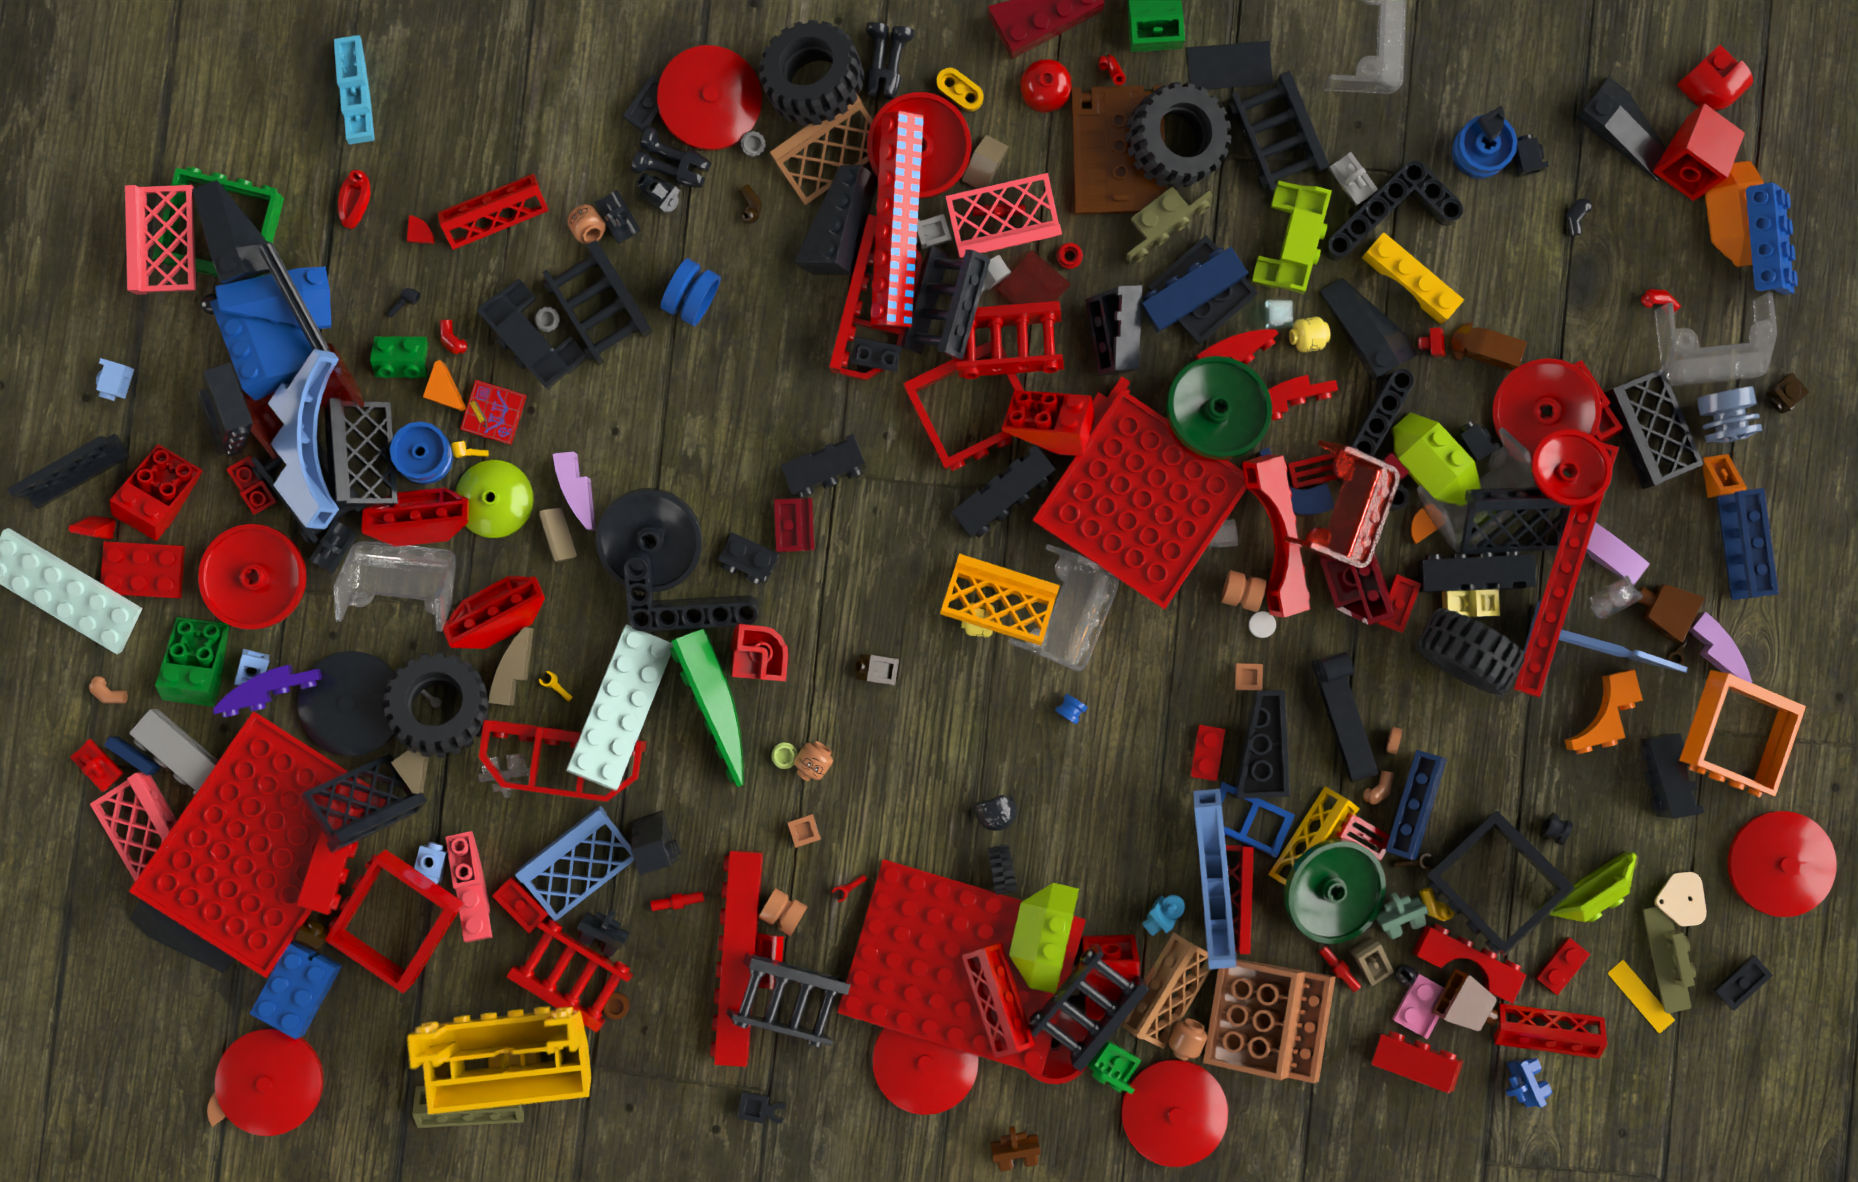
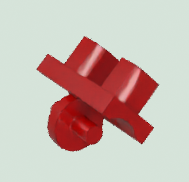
M88 739L70 757L102 792L106 791L124 774L92 739Z

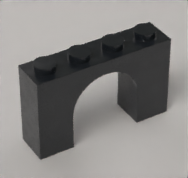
M231 363L204 370L202 379L206 389L199 391L197 398L218 455L226 454L227 457L242 453V449L246 446L253 422Z

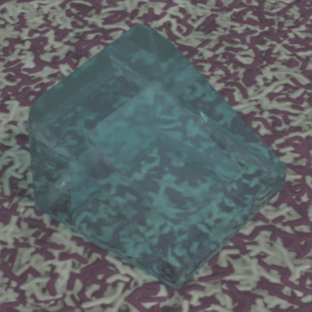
M1267 300V328L1293 327L1292 301Z

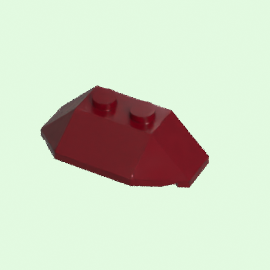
M1362 517L1335 525L1320 561L1336 609L1367 625L1395 617L1389 592Z

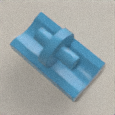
M1161 895L1155 900L1150 912L1146 916L1147 919L1142 923L1152 936L1161 929L1166 933L1173 929L1177 918L1184 912V901L1176 895H1169L1166 898Z

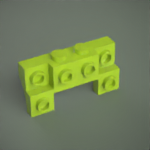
M1278 181L1271 208L1291 213L1279 260L1258 256L1251 283L1274 289L1282 288L1301 294L1305 293L1312 265H1317L1321 250L1317 249L1319 239L1323 240L1326 234L1327 224L1323 223L1332 190Z

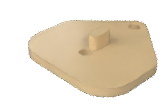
M1693 872L1672 874L1654 900L1655 905L1678 926L1701 924L1705 920L1707 913L1701 878Z

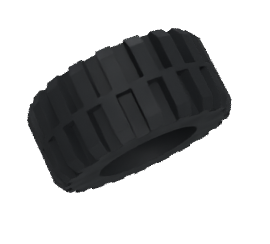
M808 20L806 24L802 22L794 23V27L790 29L786 27L781 30L782 34L778 37L775 35L770 40V47H765L762 53L764 59H761L759 63L761 71L759 74L760 81L775 111L780 116H784L786 120L790 122L797 120L799 125H808L809 122H812L813 125H820L825 120H828V122L836 119V115L839 113L843 115L848 111L847 106L849 104L853 105L858 99L856 93L861 92L863 87L862 80L864 79L862 63L851 38L840 27H833L832 23L822 21L819 24L817 20ZM814 61L832 63L829 72L821 80L813 84L796 85L791 83L795 73L808 63Z
M1172 82L1168 86L1163 85L1157 88L1132 111L1133 116L1128 119L1127 128L1131 129L1126 133V142L1131 144V147L1127 150L1130 157H1135L1137 162L1134 165L1137 170L1142 168L1145 171L1143 174L1148 180L1155 178V183L1162 187L1168 183L1170 188L1172 186L1174 188L1188 187L1209 176L1221 166V161L1228 154L1226 147L1231 144V135H1227L1231 125L1230 121H1225L1224 116L1227 112L1224 107L1220 109L1217 105L1219 100L1215 95L1208 96V90L1202 86L1195 89L1194 83L1186 82L1181 86L1180 82ZM1163 115H1178L1192 126L1196 135V150L1192 157L1178 156L1166 147L1160 134V122Z
M1445 608L1438 609L1433 613L1416 642L1417 651L1424 658L1428 659L1429 662L1456 679L1496 696L1508 692L1525 662L1523 651L1506 637L1477 620L1475 621L1464 614L1462 615Z
M435 652V657H429L428 653L420 654V660L414 661L413 658L407 660V667L404 669L398 667L394 672L396 678L394 680L389 679L386 685L388 693L384 694L383 699L385 717L397 740L402 745L405 744L409 751L413 753L418 751L423 757L428 758L431 757V754H436L438 758H446V753L448 752L456 755L461 753L460 748L464 745L469 748L474 744L473 738L481 736L484 720H488L489 700L485 686L479 673L474 671L472 665L466 660L461 662L459 656L451 654L449 657H445L444 652ZM433 685H448L455 688L461 695L462 706L458 714L449 722L438 726H428L419 723L412 713V704L417 695Z

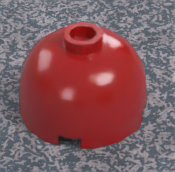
M1040 59L1033 62L1024 71L1021 78L1020 89L1022 98L1032 110L1040 113L1061 109L1068 102L1072 91V79L1067 68L1053 59Z

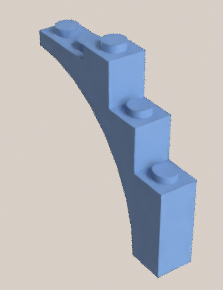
M316 349L308 356L290 385L281 383L268 404L284 423L271 443L272 447L286 463V467L274 483V487L305 527L326 529L339 508L330 496L322 477L317 450V423L322 395L329 376L339 359L333 352Z
M1220 789L1193 791L1209 969L1236 967Z

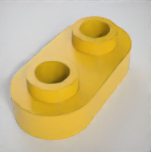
M954 68L943 69L938 74L937 88L940 93L965 111L972 112L981 107L983 92L978 85ZM952 80L955 84L952 87H947L945 82ZM968 95H972L975 97V101L969 103L965 98Z

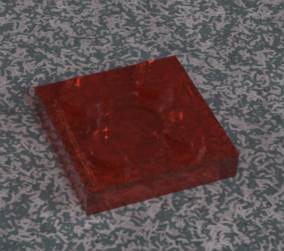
M1031 250L998 287L997 291L1012 304L1058 301L1071 286V283Z

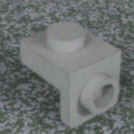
M944 214L922 221L918 219L916 243H920L921 249L952 241Z

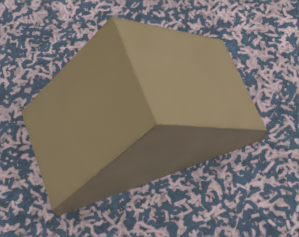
M985 135L974 151L962 182L976 189L988 187L1009 146Z
M408 750L391 763L413 793H423L429 758L423 757L418 751L413 753Z
M1372 937L1349 951L1371 986L1394 973L1380 942Z

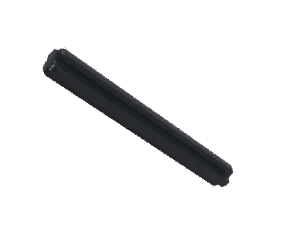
M271 242L261 244L258 250L312 350L331 352L274 245Z

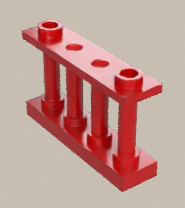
M1060 301L977 307L965 349V361L956 362L959 377L976 379L979 376L1040 371L1055 373L1058 370H1064L1063 355L1055 354L1053 324L1062 322ZM1041 323L1043 325L1044 355L1028 356L1027 326L1029 324ZM1014 325L1017 327L1018 357L1002 358L1001 328ZM988 327L991 332L992 359L976 360L975 330Z
M549 919L548 922L545 920L541 921L537 927L545 931L525 965L520 967L514 966L508 973L507 978L556 1008L572 1007L573 1010H580L583 1024L598 1032L606 1021L601 1017L603 1015L601 1011L621 979L628 982L634 974L629 972L630 967L618 960L616 963L612 962L563 932V927L554 920ZM555 937L566 944L567 947L548 978H544L542 981L534 976L535 972L533 970ZM577 951L590 960L571 991L563 994L556 989L558 987L556 983ZM598 965L612 972L593 1006L586 1008L579 1004V996Z

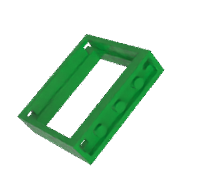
M186 167V170L175 169L171 186L189 185L190 183L204 185L218 180L227 192L269 202L261 235L273 244L284 197L277 192L276 188L262 184L261 188L254 187L252 182L237 178L236 182L226 180L227 176L211 172L210 176L201 174L202 170L195 167ZM186 192L176 193L170 200L178 209L185 203ZM168 203L163 215L165 222L176 213ZM181 216L170 226L176 232ZM167 230L158 241L165 248H168L175 241L176 236ZM157 244L155 245L152 257L154 260H157L164 252ZM171 252L179 261L185 257V255ZM169 255L162 262V264L171 266L178 264ZM195 258L196 272L218 277L213 262Z

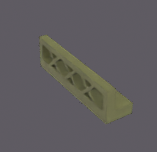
M416 1086L413 1117L417 1128L520 1123L524 1120L522 1104L428 1114L427 1104H421L422 1095H426L425 1086Z

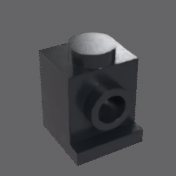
M1528 134L1517 138L1516 153L1513 156L1517 177L1540 173L1549 167L1548 161H1542L1544 159V149L1542 144H1538L1537 137L1533 138V134Z
M1473 420L1459 428L1461 434L1455 437L1459 445L1475 462L1499 448L1498 443L1491 444V436L1487 429L1483 426L1480 427L1479 424L1475 425Z

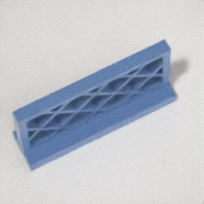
M601 805L516 870L515 876L521 883L523 882L554 921H557L634 861L630 843L609 819ZM606 824L612 831L611 841L595 840L596 830ZM593 833V838H592V839H586L588 836H590V835ZM616 836L620 842H614V837ZM579 843L592 844L590 858L574 856L575 846ZM595 844L610 846L609 860L593 858ZM613 846L625 847L630 856L624 861L612 860ZM570 850H572L571 856H570V855H565V854L568 853ZM559 859L571 860L569 874L554 872V863ZM574 860L589 862L588 876L572 874ZM592 862L608 864L607 874L603 877L591 876ZM611 864H612V865H617L615 868H613V869L610 871V869H611ZM551 866L550 872L544 871ZM538 875L550 876L548 890L537 889L531 881ZM553 877L569 878L567 892L551 890ZM571 879L587 880L586 890L581 894L571 893ZM590 881H597L590 886ZM542 894H547V900L543 897ZM550 896H566L565 906L556 913L550 905ZM569 897H575V899H573L569 903Z

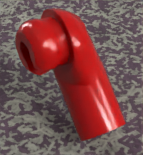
M1110 54L1100 56L1098 59L1099 69H1108L1114 84H1124L1126 76L1115 57Z
M1649 289L1641 297V302L1645 307L1650 308L1653 304H1661L1671 315L1681 307V304L1664 289Z
M440 320V342L442 346L452 354L465 353L467 342L464 339L459 340L453 335V321Z

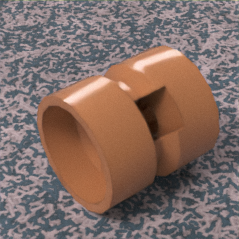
M1230 570L1224 584L1221 603L1231 606H1237L1239 603H1242L1244 609L1258 612L1264 596L1266 580L1252 576L1247 580L1245 574Z
M775 888L759 918L770 925L778 924V930L791 936L808 906L796 899L789 901L787 894Z

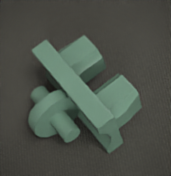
M1394 892L1390 894L1392 902L1385 904V910L1380 911L1376 918L1377 923L1390 939H1395L1403 934L1400 925L1408 921L1412 929L1426 926L1425 914H1428V910L1418 896L1411 899L1409 895L1399 898L1397 893Z

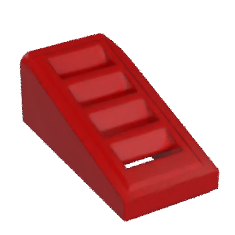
M92 515L69 525L68 531L111 540L114 536L116 520Z

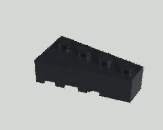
M1037 445L1030 448V453L1026 456L1018 458L1010 464L1003 474L1000 473L989 481L985 488L978 490L952 511V515L970 538L975 535L978 538L983 536L991 529L988 526L995 519L1000 522L1011 514L1010 507L1016 503L1021 506L1032 497L1030 492L1038 487L1041 490L1053 481L1050 476L1053 475L1055 468Z
M1285 690L1254 691L1233 798L1289 797L1290 781Z

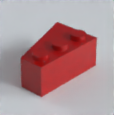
M1391 1030L1389 1034H1381L1371 1065L1446 1093L1454 1091L1464 1060L1456 1058V1054L1441 1049L1440 1052L1430 1049L1431 1045L1415 1040L1414 1043L1404 1040V1035Z

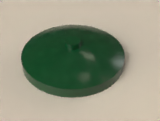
M1210 356L1193 361L1179 372L1168 391L1166 412L1174 434L1188 449L1206 458L1228 460L1250 452L1266 435L1272 419V401L1265 383L1252 368L1233 358Z
M1331 839L1320 842L1304 852L1290 870L1284 892L1287 914L1294 926L1314 941L1325 944H1338L1349 941L1362 934L1377 918L1386 893L1385 874L1376 856L1357 842L1347 839Z

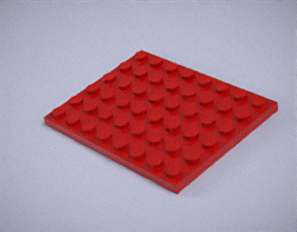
M253 711L129 892L267 978L298 933L300 927L313 911L296 904L322 828L303 801L301 795L303 792L349 771ZM357 777L356 783L370 787L369 784ZM339 784L336 785L334 793L348 797L350 788ZM354 789L352 799L366 803L368 794ZM318 794L312 796L317 805L326 807L327 797ZM372 795L370 805L382 808L385 804V799ZM334 799L332 800V802L346 806V803ZM352 805L350 806L351 808L364 811V809Z
M883 859L848 975L847 983L850 984L848 995H842L837 1013L1042 1075L1053 1037L1042 1029L1036 1037L1032 1035L1035 1046L995 1059L962 955L1002 943L1028 1026L1032 1014L1038 1009L1041 1010L1054 994L1029 988L1009 956L1022 900L1002 894L996 895L995 892ZM1073 916L1057 990L1071 974L1086 919ZM973 957L975 967L980 971L982 966L979 957ZM983 983V992L989 997V987ZM992 1009V1020L997 1023L999 1019L997 1012ZM1060 1009L1049 1020L1055 1026L1057 1024ZM1000 1035L999 1041L1003 1051L1008 1049L1005 1038Z

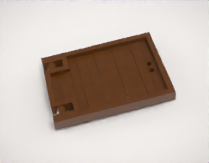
M1154 85L1153 91H1144V86L1091 87V92L1081 93V87H1072L1075 215L1137 214L1166 192V185L1164 187L1157 185L1155 178L1148 180L1143 176L1145 171L1142 168L1137 170L1134 165L1137 161L1134 156H1129L1127 150L1131 147V144L1126 142V133L1131 130L1127 128L1128 119L1133 116L1132 111L1145 97L1163 85ZM1082 103H1091V109H1082ZM1163 115L1160 122V134L1165 144Z

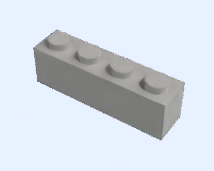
M150 709L129 733L135 738L134 743L144 751L148 749L155 755L153 759L164 768L169 767L174 772L173 776L183 785L188 784L194 789V795H196L218 763L216 758L159 709Z

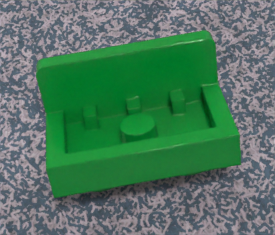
M374 337L370 362L375 377H427L425 365L428 349L427 337Z
M1107 1040L1087 1066L1094 1071L1092 1076L1102 1084L1108 1081V1085L1119 1093L1125 1090L1132 1094L1135 1089L1127 1081L1142 1060L1135 1054Z

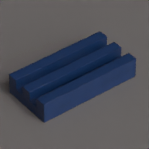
M119 736L109 737L104 744L105 747L146 775L156 774L161 767L156 761Z

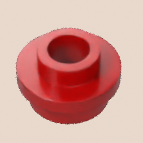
M1065 243L1058 249L1057 261L1063 268L1074 269L1080 265L1083 253L1077 244ZM1067 252L1073 253L1074 259L1071 261L1066 260L1065 254Z

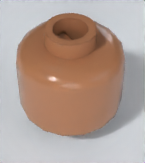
M1187 1018L1185 1021L1176 1023L1168 1043L1177 1058L1181 1060L1197 1058L1200 1056L1206 1043L1207 1033L1200 1022Z

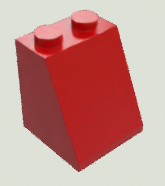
M1704 103L1686 117L1653 172L1692 201H1695L1728 178L1745 133Z
M1135 935L1082 936V954L1088 948L1092 949L1095 944H1098L1104 954L1101 960L1125 979L1133 981L1137 975H1140V961ZM1095 968L1083 979L1110 1001H1116L1122 994L1121 988ZM1084 994L1085 1015L1090 1019L1100 1020L1105 1014V1010Z

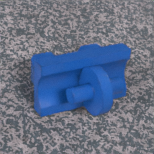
M1528 1058L1508 1062L1507 1065L1512 1076L1508 1078L1511 1086L1505 1090L1507 1096L1516 1095L1519 1103L1524 1102L1526 1107L1537 1106L1541 1108L1547 1105L1545 1099L1553 1092L1546 1081L1537 1082L1534 1077L1542 1068L1538 1059Z

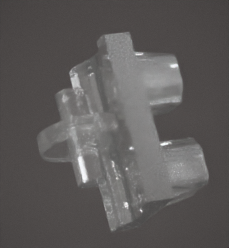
M1626 575L1589 598L1592 602L1590 607L1597 618H1604L1605 620L1637 602L1643 595L1633 587L1630 578Z
M523 754L508 755L509 770L500 771L498 757L489 758L507 782H510V778L530 775V767L526 768ZM482 762V774H478L479 782L495 780ZM499 784L492 785L493 792L502 791L504 798L511 797V790L513 789L503 788Z

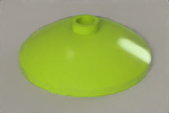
M487 460L469 468L459 480L455 491L461 497L464 496L469 500L468 523L465 526L475 534L487 538H502L518 531L530 517L534 503L533 489L527 476L513 464L501 460ZM489 493H494L495 495L493 502L487 501Z

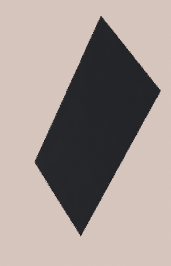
M1269 41L1187 47L1190 83L1195 84V89H1198L1200 86L1208 90L1273 84Z

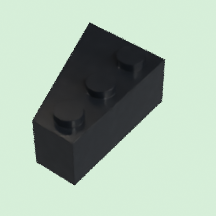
M1142 285L1118 286L1086 298L1085 303L1098 376L1119 375L1139 369Z
M854 434L846 436L847 439L834 445L830 443L821 450L813 453L809 452L782 464L781 467L792 495H799L801 499L814 494L813 489L822 485L824 489L839 484L838 479L847 476L848 479H853L862 475V470L866 469V465Z
M1681 733L1643 738L1640 753L1642 759L1647 764L1648 771L1645 772L1647 785L1652 789L1653 797L1650 798L1653 812L1658 817L1670 819L1705 813L1703 806H1697L1693 791L1697 790L1695 781L1690 782L1687 767L1690 765L1679 761L1684 748Z
M663 810L633 820L635 828L632 829L633 835L637 834V836L632 837L631 851L639 876L670 866L679 860L678 855L681 854V849L677 839H672Z

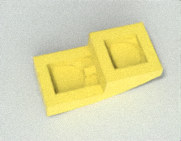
M1499 590L1442 592L1443 609L1453 610L1468 617L1500 616Z

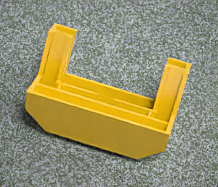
M549 1006L534 1008V1013L525 1014L523 1009L507 1011V1016L498 1017L497 1012L480 1014L481 1018L470 1019V1015L454 1017L452 1022L438 1024V1022L422 1023L421 1026L415 1028L416 1031L408 1035L411 1069L423 1064L428 1114L589 1097L591 1069L588 1042L580 1010H573L572 1007H563L550 1011ZM548 1051V1054L555 1052V1061L541 1062L540 1052ZM488 1057L489 1068L465 1070L464 1060Z

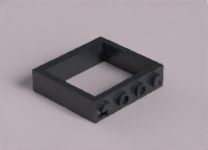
M1498 811L1491 815L1427 875L1430 881L1428 886L1437 896L1443 894L1449 900L1447 906L1457 916L1461 913L1468 920L1465 923L1468 928L1476 935L1481 933L1487 939L1485 942L1486 946L1496 955L1500 952L1503 956L1508 954L1575 890V887ZM1493 827L1559 891L1505 942L1440 877Z

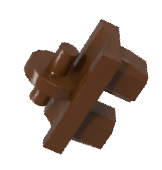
M1010 1126L1009 1135L1000 1136L1001 1140L990 1142L994 1163L997 1162L1001 1172L1014 1168L1012 1159L1023 1158L1024 1166L1027 1167L1038 1165V1155L1041 1154L1037 1134L1015 1133V1127Z

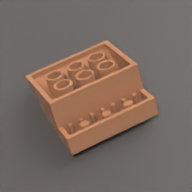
M1236 959V967L1219 968L1203 1063L1277 1080L1292 1078L1310 1083L1319 1082L1336 976Z

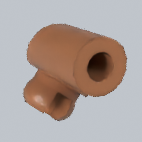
M96 676L92 678L89 690L102 703L127 702L128 695L126 690H109L105 686L106 681L103 677Z
M1381 770L1379 785L1373 789L1366 788L1364 790V801L1375 805L1387 798L1391 793L1394 773Z

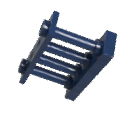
M1765 489L1736 491L1732 495L1717 496L1730 599L1737 600L1778 595L1779 590Z

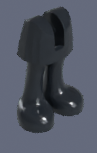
M868 22L865 30L873 40V58L870 70L865 71L867 97L877 98L880 87L879 80L880 78H885L884 99L893 100L902 80V76L898 74L901 52L905 44L913 39L914 30L905 26L892 27L887 68L883 69L889 27L879 22Z
M647 126L641 140V150L661 155L680 165L676 166L662 162L638 150L634 157L631 171L636 174L643 173L646 170L657 171L676 178L679 185L702 188L705 178L689 171L688 167L709 172L712 163L692 149L684 152L663 144L658 139L656 129Z

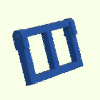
M1222 782L1219 788L1221 803H1223L1227 792L1234 794L1235 787ZM1244 798L1251 802L1252 805L1240 832L1238 833L1224 826L1225 835L1276 858L1279 855L1295 815L1262 799ZM1259 806L1284 817L1272 847L1246 836Z

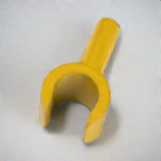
M465 441L451 443L452 453L456 458L471 455L488 457L489 450L466 449Z
M546 671L551 675V681L546 684L544 680L539 678L540 684L547 688H553L569 702L573 697L558 683L556 674Z

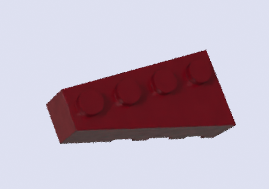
M1009 0L989 5L987 15L1010 58L1014 59L1103 12L1105 2L1104 0Z

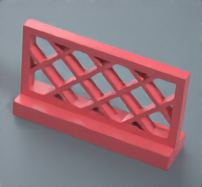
M1048 173L945 196L959 259L964 258L966 249L975 250L982 254L1062 235ZM1043 180L1046 191L1041 199L1027 192L1032 182ZM1027 183H1028V185L1026 186L1025 190H1024L1023 188H1021L1020 186H1018V185H1023V184H1027ZM1009 187H1015L1022 192L1015 205L1002 198V195ZM1001 189H1003V190L1001 191L1000 195H998V194H996V193L993 192V191H996V190H1001ZM988 192L997 198L990 211L976 203L983 193ZM1025 194L1038 202L1031 215L1017 207ZM977 195L974 201L968 198ZM1046 195H1047L1048 204H1046L1045 202H1043V200H1044V198L1046 197ZM963 198L972 204L964 217L954 211L952 200ZM999 200L1013 208L1005 221L992 213ZM1040 205L1050 210L1052 221L1041 223L1033 218ZM974 206L987 214L980 227L966 219ZM1015 210L1028 218L1022 228L1016 229L1007 223ZM989 216L1003 224L996 234L991 235L982 229ZM956 217L962 220L959 225H957ZM1031 220L1036 223L1035 225L1027 226ZM964 222L977 229L972 239L961 241L959 229ZM1005 226L1011 229L1009 231L1002 232ZM979 232L986 235L983 237L976 238Z
M125 185L128 291L136 295L149 292L196 291L194 194L192 191L194 187L192 185L153 187ZM186 192V202L178 209L170 200L176 193ZM157 193L163 200L152 210L147 205V194ZM168 203L176 213L165 222L157 214ZM182 216L187 221V228L179 235L170 226ZM156 217L163 224V227L153 236L147 231V224ZM169 230L177 238L168 248H165L158 239ZM180 242L187 246V255L181 261L171 253ZM154 243L164 250L155 262L148 257V250ZM169 255L178 264L167 275L159 265ZM181 268L188 273V284L178 285L172 279ZM157 269L165 278L157 286H149V275Z
M143 772L133 774L127 778V781L90 803L134 881L137 880L147 865L145 861L148 850L154 852L158 850V847L149 845L151 833L159 834L163 842L177 822L175 815L152 776L146 775ZM129 786L135 792L134 803L123 800L124 791ZM106 801L115 803L113 816L107 815L101 806L102 803ZM121 805L132 807L130 821L119 818ZM138 810L146 811L149 816L147 825L136 823ZM118 823L129 826L126 839L118 836L116 832ZM135 827L146 830L143 843L132 841ZM131 845L142 848L139 861L133 860L129 855Z

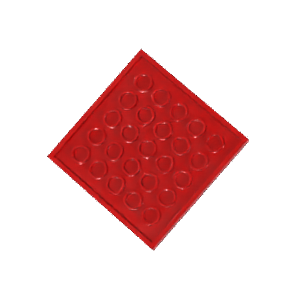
M1121 389L1089 436L1084 456H1076L1032 521L1165 610L1247 489L1243 470L1228 460L1210 459L1192 452L1176 437L1166 418Z

